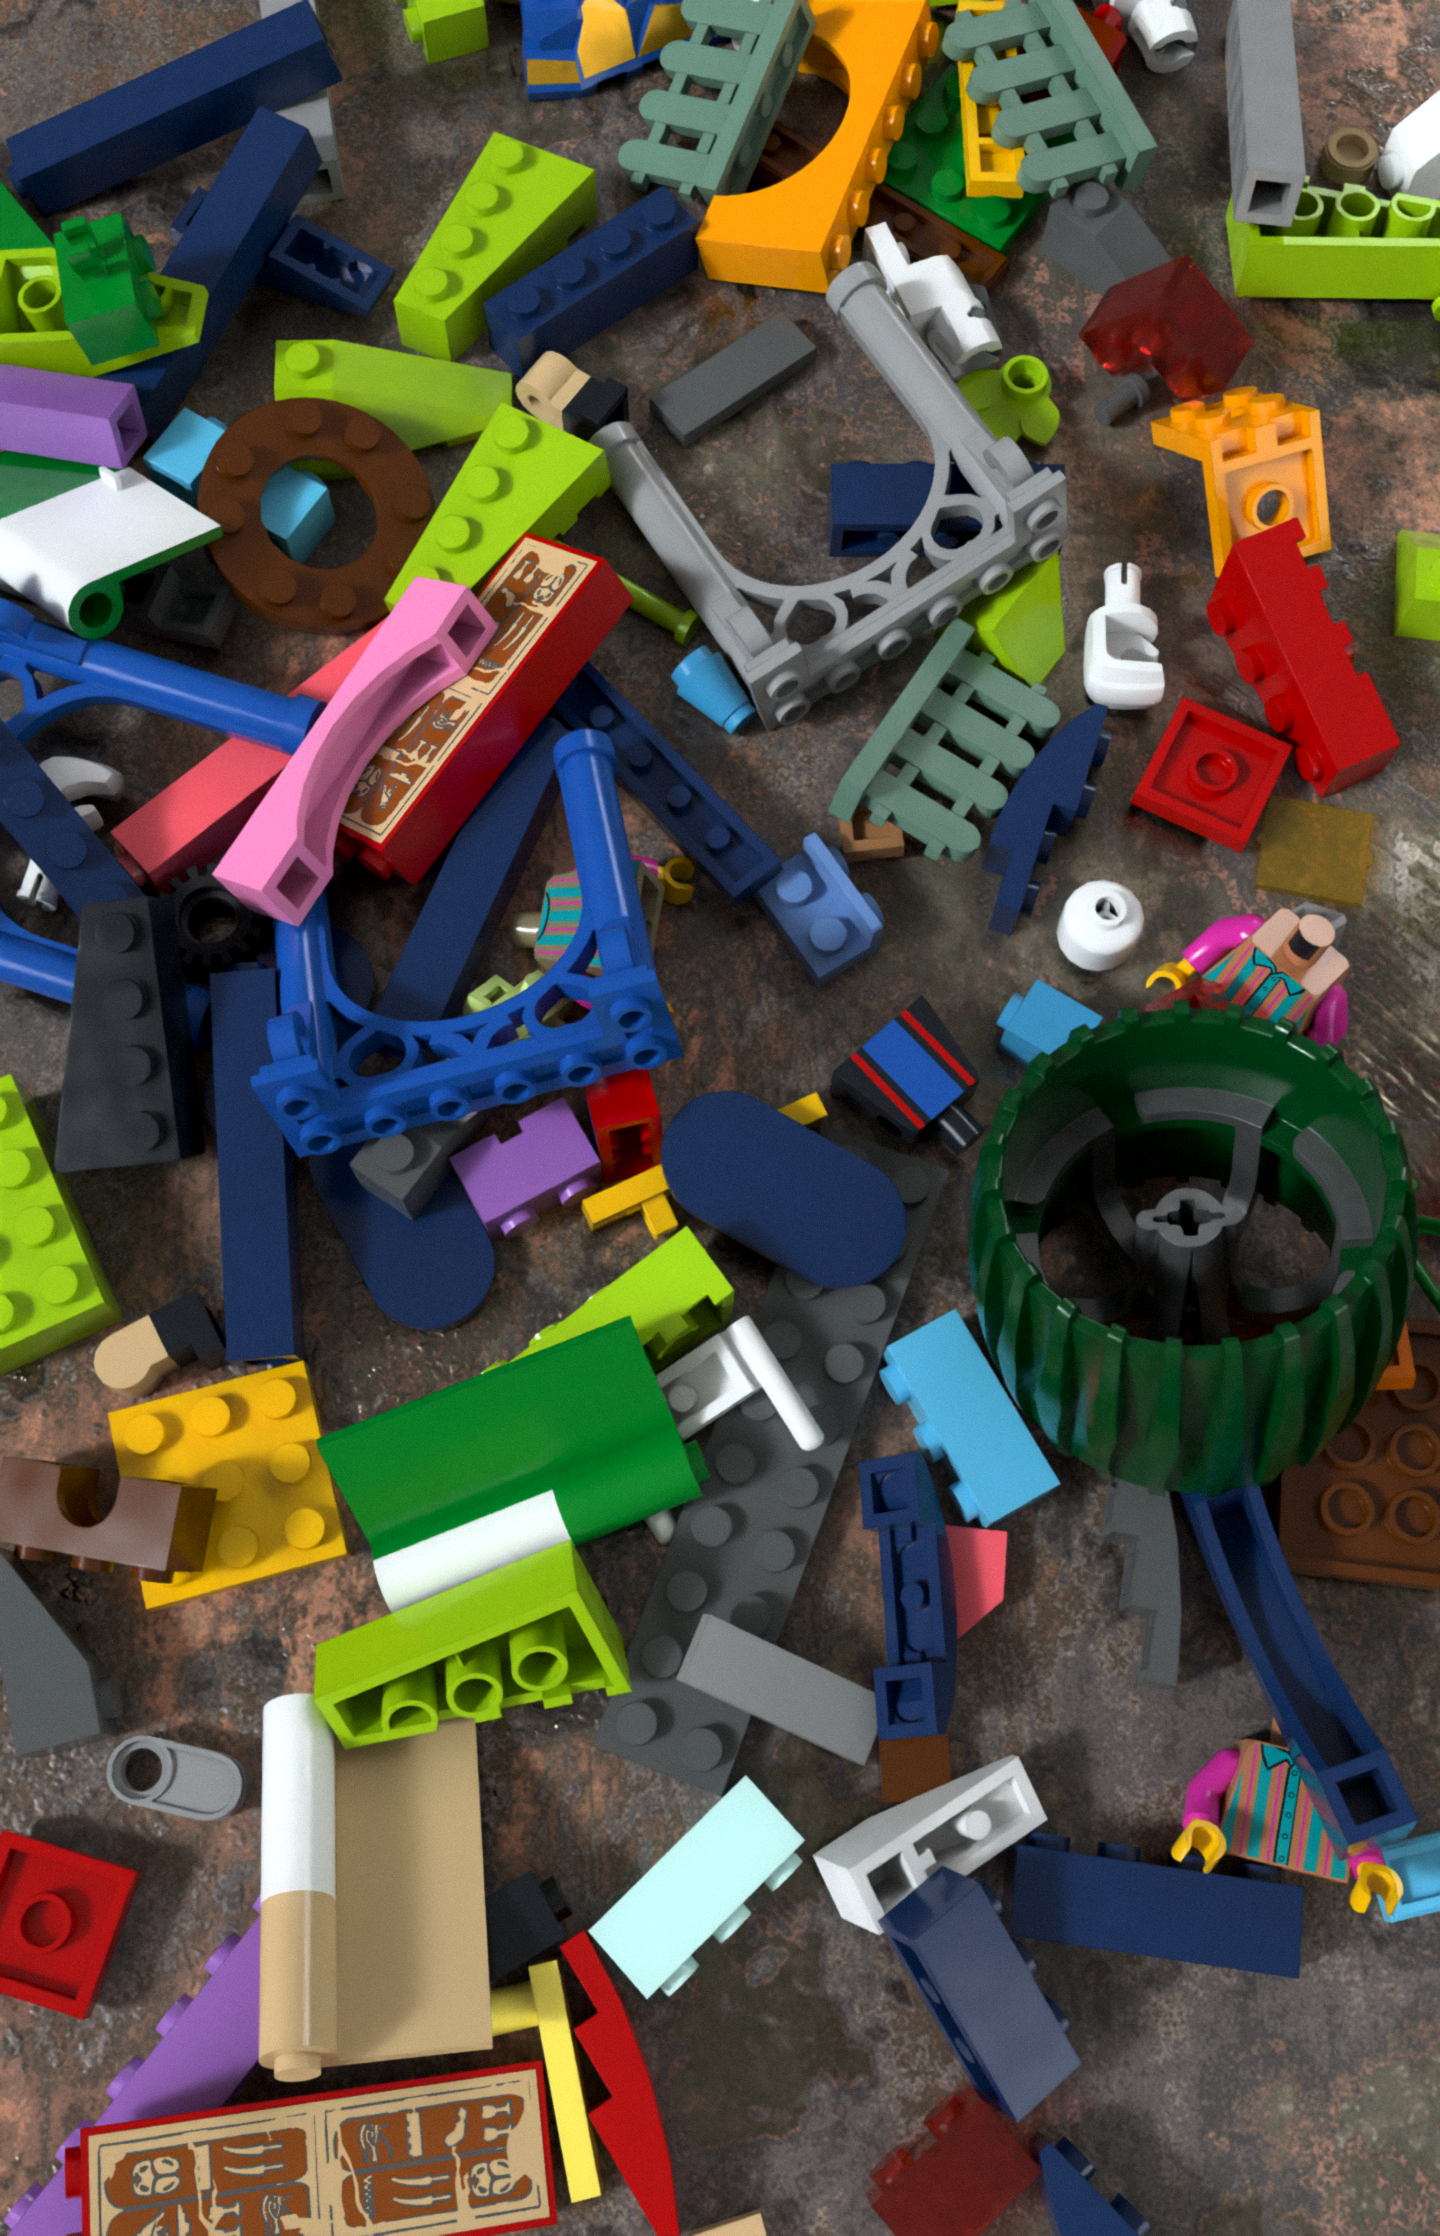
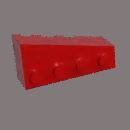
M1296 517L1233 543L1206 609L1211 628L1218 636L1224 637L1235 655L1236 666L1241 678L1247 684L1253 685L1262 700L1265 715L1270 726L1276 732L1282 733L1288 744L1293 745L1294 762L1300 776L1305 781L1311 782L1320 798H1323L1383 772L1401 743L1369 673L1360 672L1356 674L1354 670V649L1352 645L1354 640L1345 620L1339 623L1332 622L1321 591L1327 589L1329 585L1319 564L1308 568L1297 543L1302 541L1306 535Z

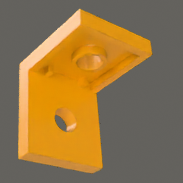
M1243 386L1225 391L1223 393V401L1205 405V402L1202 401L1178 404L1170 408L1171 416L1151 421L1154 445L1202 461L1215 577L1219 578L1233 543L1296 517L1306 535L1302 541L1297 543L1303 558L1332 549L1319 409L1285 400L1282 393L1263 394L1258 392V387ZM1275 490L1278 495L1277 510L1271 518L1261 522L1257 516L1258 503L1264 494Z

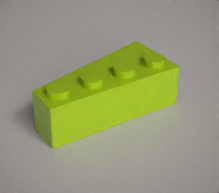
M1306 175L1291 227L1235 222L1233 219L1231 194L1225 218L1235 297L1427 300L1436 299L1440 296V200L1398 192L1391 201L1384 200L1366 191V186L1345 182L1342 191L1309 186L1310 176Z
M571 1539L316 1645L314 1701L345 1749L437 1731L438 1721L457 1717L474 1718L475 1723L502 1718L501 1708L543 1700L545 1709L573 1704L572 1694L606 1688L607 1697L632 1692L624 1638Z

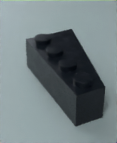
M144 896L83 903L53 1174L180 1161L204 1154L206 1152L174 898Z

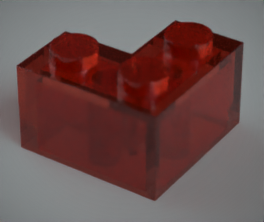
M1188 254L1109 287L1078 335L1094 354L1097 362L1111 376L1151 363L1167 382L1168 387L1183 403L1225 390L1255 341Z

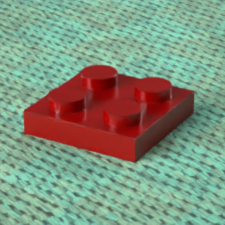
M1183 696L1130 803L1241 854L1293 745Z
M12 1829L2 1830L0 1835V1993L82 2020L90 2018L143 1871Z

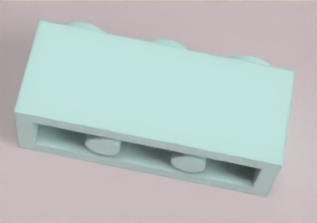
M745 1775L588 1932L646 1999L659 1987L669 1997L700 1966L691 1955L711 1935L722 1944L751 1915L752 1912L743 1902L763 1882L773 1892L800 1866L803 1860L794 1851L805 1840Z

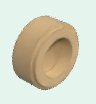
M1357 128L1338 129L1331 133L1325 142L1319 160L1321 170L1330 180L1338 184L1344 185V182L1359 184L1365 181L1372 173L1379 155L1378 145L1374 138L1363 130Z

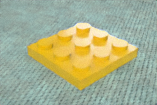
M304 1360L108 1413L120 1478L121 1476L154 1478L217 1488L203 1571L174 1572L173 1583L171 1584L141 1581L146 1610L151 1612L351 1557L334 1479L317 1448V1439L323 1437L324 1434L309 1368Z

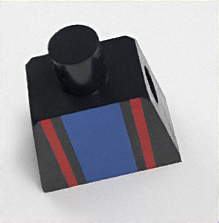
M920 996L833 1071L829 1092L905 1150H913L934 1132L959 1156L969 1149L985 1131L963 1108L974 1096L980 1080L978 1073L923 996Z

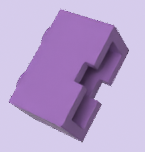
M564 1097L520 1119L518 1124L522 1133L501 1144L494 1133L449 1157L452 1169L491 1240L503 1233L506 1238H512L528 1231L539 1222L540 1213L559 1203H562L563 1207H570L580 1203L591 1196L597 1189L595 1184L603 1180L601 1161Z

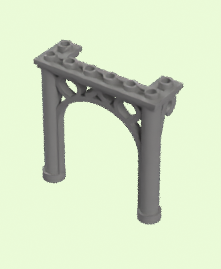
M868 261L854 263L841 271L831 282L827 290L826 302L929 440L935 458L931 491L919 517L900 541L874 562L844 577L813 585L784 586L756 580L735 569L718 552L629 422L617 421L610 423L597 431L588 441L605 450L612 481L611 488L748 686L761 722L768 733L779 725L787 726L797 722L807 714L813 703L830 692L839 693L848 689L859 679L862 671L881 659L891 660L897 657L909 647L913 638L932 626L938 628L948 624L961 612L964 605L982 593L990 595L997 592L1010 581L1013 573L1033 560L1041 562L1048 559L1060 549L1064 540L1068 538L1067 478L1060 469L1052 473L1048 467L1034 474L1024 453L1010 437L1005 436L1000 440L995 437L886 293L887 284L873 264ZM951 462L956 465L978 496L972 494L949 495ZM969 516L977 519L982 524L980 534L957 549L942 548L933 540L942 519ZM998 526H1001V527H1002L1001 529H999L998 531H996V527H998ZM924 548L926 560L939 569L908 589V583L912 574L920 567L918 553ZM853 599L855 609L866 604H877L881 607L851 626L849 613L844 602ZM746 600L762 606L779 609L774 619V631L772 634H769ZM802 610H824L836 617L833 629L814 643L800 645L797 641L793 642L789 638V631Z

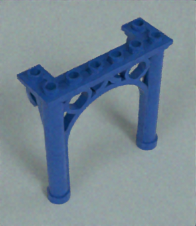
M0 598V683L10 679L21 681L25 704L23 711L4 723L23 746L42 728L70 712L95 705L116 704L139 708L293 756L328 705L326 701L304 694H298L292 698L103 639H84L70 629L37 620L34 615L24 608ZM38 671L77 684L57 690L44 697L42 686L34 676V673ZM0 901V982L72 1004L78 948L28 932L12 918ZM184 983L192 1048L194 1051L205 1053L212 1046L210 989Z
M580 729L566 734L554 746L553 759L555 770L560 783L581 888V918L573 940L557 963L544 976L516 996L486 1010L447 1020L417 1022L383 1017L365 1010L352 1002L338 986L326 887L299 927L272 918L281 1015L267 1020V1037L274 1063L259 1067V1074L250 1076L251 1088L299 1158L309 1155L329 1154L336 1151L339 1147L373 1138L394 1137L407 1129L438 1121L458 1120L475 1111L506 1103H523L536 1095L570 1086H587L604 1077L635 1069H652L665 1061L684 1057L682 1044L657 977L614 779L618 767L613 742L607 734L594 729ZM598 949L603 976L593 979L583 976ZM561 998L590 1002L592 1005L589 1014L578 1022L553 1028L542 1025L545 1014ZM335 1016H338L356 1032L342 1045L339 1052ZM525 1024L531 1038L507 1044L519 1038L516 1028ZM385 1045L406 1051L402 1063L390 1072L379 1073L373 1077L357 1075L362 1062ZM422 1050H432L436 1059H449L426 1065L427 1059Z

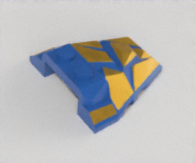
M519 0L523 24L521 51L528 101L582 98L597 92V83L622 73L626 80L642 74L643 65L660 59L661 51L668 43L674 40L690 41L694 30L688 27L681 14L683 0ZM713 34L708 46L716 45L731 38Z

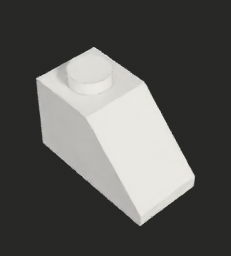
M1440 90L1392 129L1376 167L1380 184L1389 191L1392 198L1397 192L1431 199L1440 198Z

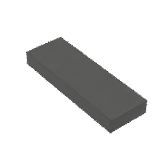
M781 310L649 397L650 411L685 448L814 362L817 356V347Z

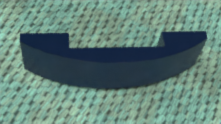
M910 1452L859 1462L863 1529L875 1531L879 1534L888 1667L873 1668L878 1740L888 1741L945 1735L951 1712L956 1676L957 1611L949 1542L937 1492L922 1453Z

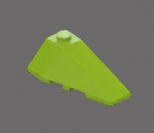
M55 248L0 250V363L93 378L199 343L209 293L205 286L152 272L148 273L149 279L156 288L163 309V316L156 318L160 345L92 366L66 326Z
M334 339L276 340L275 401L307 397L327 399L352 406L366 412L386 425L411 451L438 443L446 447H452L479 439L500 402L513 407L512 373ZM301 460L287 465L298 472L302 470L309 471L321 480H342L353 476L349 471L342 470L341 467L327 461Z

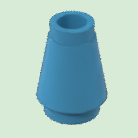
M706 645L690 653L671 675V679L678 686L676 693L721 728H725L731 736L741 731L757 714V710L751 705V701L721 653L716 652L713 654Z

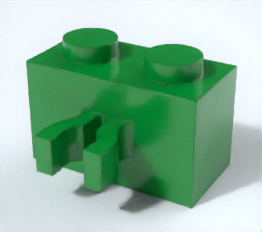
M121 212L91 222H87L84 216L61 222L62 231L53 233L65 322L92 366L160 345L156 318L163 316V309L156 288L149 279L148 273L156 271V266L145 237L142 234L134 236Z

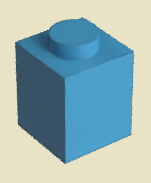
M1037 979L1026 997L1015 992L1002 1011L996 1025L1002 1027L1005 1031L997 1050L1028 1068L1030 1061L1043 1051L1049 1055L1065 1044L1071 1030L1083 1024L1093 1029L1099 1026L1103 1017Z

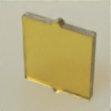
M1270 795L1266 802L1262 833L1257 836L1254 842L1255 847L1259 849L1254 888L1359 909L1363 902L1366 872L1374 862V857L1369 854L1374 815Z

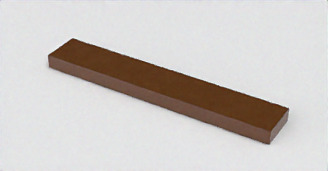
M775 121L753 175L770 186L775 185L803 169L824 149ZM883 183L876 184L869 200L867 221L863 227H858L855 234L856 237L864 240L865 228L886 222L896 243L902 242L905 245L911 264L933 256L948 255L960 268L967 283L984 286L988 297L1008 274L1011 263L1010 258Z

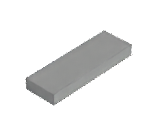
M702 1615L676 1677L677 1681L851 1762L865 1766L878 1732L875 1692L713 1615Z

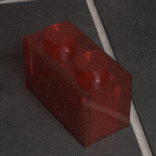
M972 2089L962 2098L953 2091L945 2096L925 2117L923 2124L929 2131L908 2151L902 2144H899L876 2164L869 2174V2177L875 2184L865 2194L872 2208L895 2236H978L1041 2172V2169Z

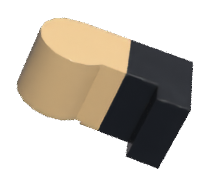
M554 351L543 353L516 385L515 391L518 399L531 414L587 442L597 431L603 428V424L606 421L607 425L617 421L629 422L628 387L610 377L602 383L577 369L570 360Z
M194 1290L104 1339L95 1352V1372L100 1380L116 1393L126 1398H141L157 1389L163 1376L169 1375L197 1359L211 1371L229 1363L226 1357V1338L208 1302Z

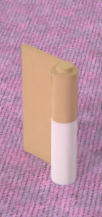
M294 1693L270 1700L263 1708L258 2063L263 2067L273 2069L276 2080L300 2082L320 2076L321 2068L493 2049L477 1735L474 1718L457 1717L438 1721L437 1731L345 1749L315 1703L314 1694Z

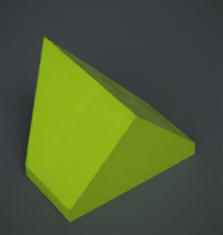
M1058 551L1044 561L1035 562L1033 560L1013 573L1012 578L1003 588L990 595L982 593L964 605L961 612L956 616L976 628L966 650L978 657L983 650L996 657L993 663L994 667L1029 688L1033 686L1035 681L1042 685L1064 657L1066 651ZM951 622L938 627L935 632V638L940 639Z

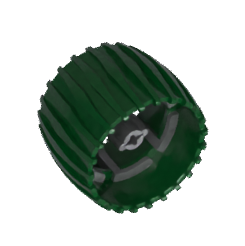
M1173 1000L1172 1009L1154 1010L1144 1013H1138L1136 1007L1133 1006L1120 1009L1116 1020L1106 1022L1093 1029L1083 1024L1071 1030L1067 1042L1049 1055L1043 1051L1030 1061L1025 1077L1016 1089L1009 1088L999 1103L992 1129L987 1133L979 1154L972 1185L971 1215L967 1236L970 1282L975 1296L979 1324L992 1360L1003 1375L1006 1386L1018 1407L1032 1424L1037 1422L1043 1428L1049 1441L1057 1451L1067 1458L1074 1455L1087 1465L1093 1467L1099 1478L1114 1483L1116 1478L1135 1485L1148 1487L1149 1495L1165 1497L1166 1491L1203 1492V1499L1219 1497L1223 1490L1243 1487L1252 1483L1254 1488L1258 1489L1271 1484L1279 1473L1290 1469L1297 1463L1301 1467L1306 1466L1325 1450L1335 1434L1340 1435L1355 1420L1373 1395L1383 1372L1388 1367L1407 1319L1418 1256V1215L1408 1155L1396 1120L1388 1119L1384 1112L1379 1089L1369 1077L1360 1079L1345 1064L1343 1052L1331 1042L1326 1043L1322 1047L1315 1041L1298 1033L1296 1022L1282 1016L1276 1024L1266 1019L1245 1014L1244 1005L1228 1002L1227 1011L1189 1008V1000ZM1176 1177V1183H1189L1190 1177L1219 1180L1221 1181V1187L1227 1188L1220 1205L1211 1194L1196 1188L1176 1189L1162 1197L1156 1209L1139 1212L1135 1223L1125 1207L1117 1187L1129 1183L1131 1188L1144 1186L1145 1179ZM1259 1193L1263 1195L1264 1202L1274 1207L1280 1203L1300 1217V1224L1310 1233L1316 1232L1330 1248L1331 1260L1324 1273L1313 1280L1295 1286L1275 1289L1255 1287L1245 1284L1237 1278L1240 1238L1251 1216ZM1087 1202L1095 1221L1107 1241L1126 1266L1135 1274L1133 1282L1125 1289L1109 1296L1094 1299L1071 1298L1055 1293L1046 1282L1039 1258V1243L1053 1227L1058 1229L1067 1221L1069 1212ZM1227 1317L1244 1323L1279 1325L1274 1326V1331L1271 1334L1240 1342L1238 1336H1232ZM1151 1318L1146 1339L1129 1335L1128 1328L1141 1324ZM1187 1326L1190 1327L1196 1345H1183L1182 1340Z

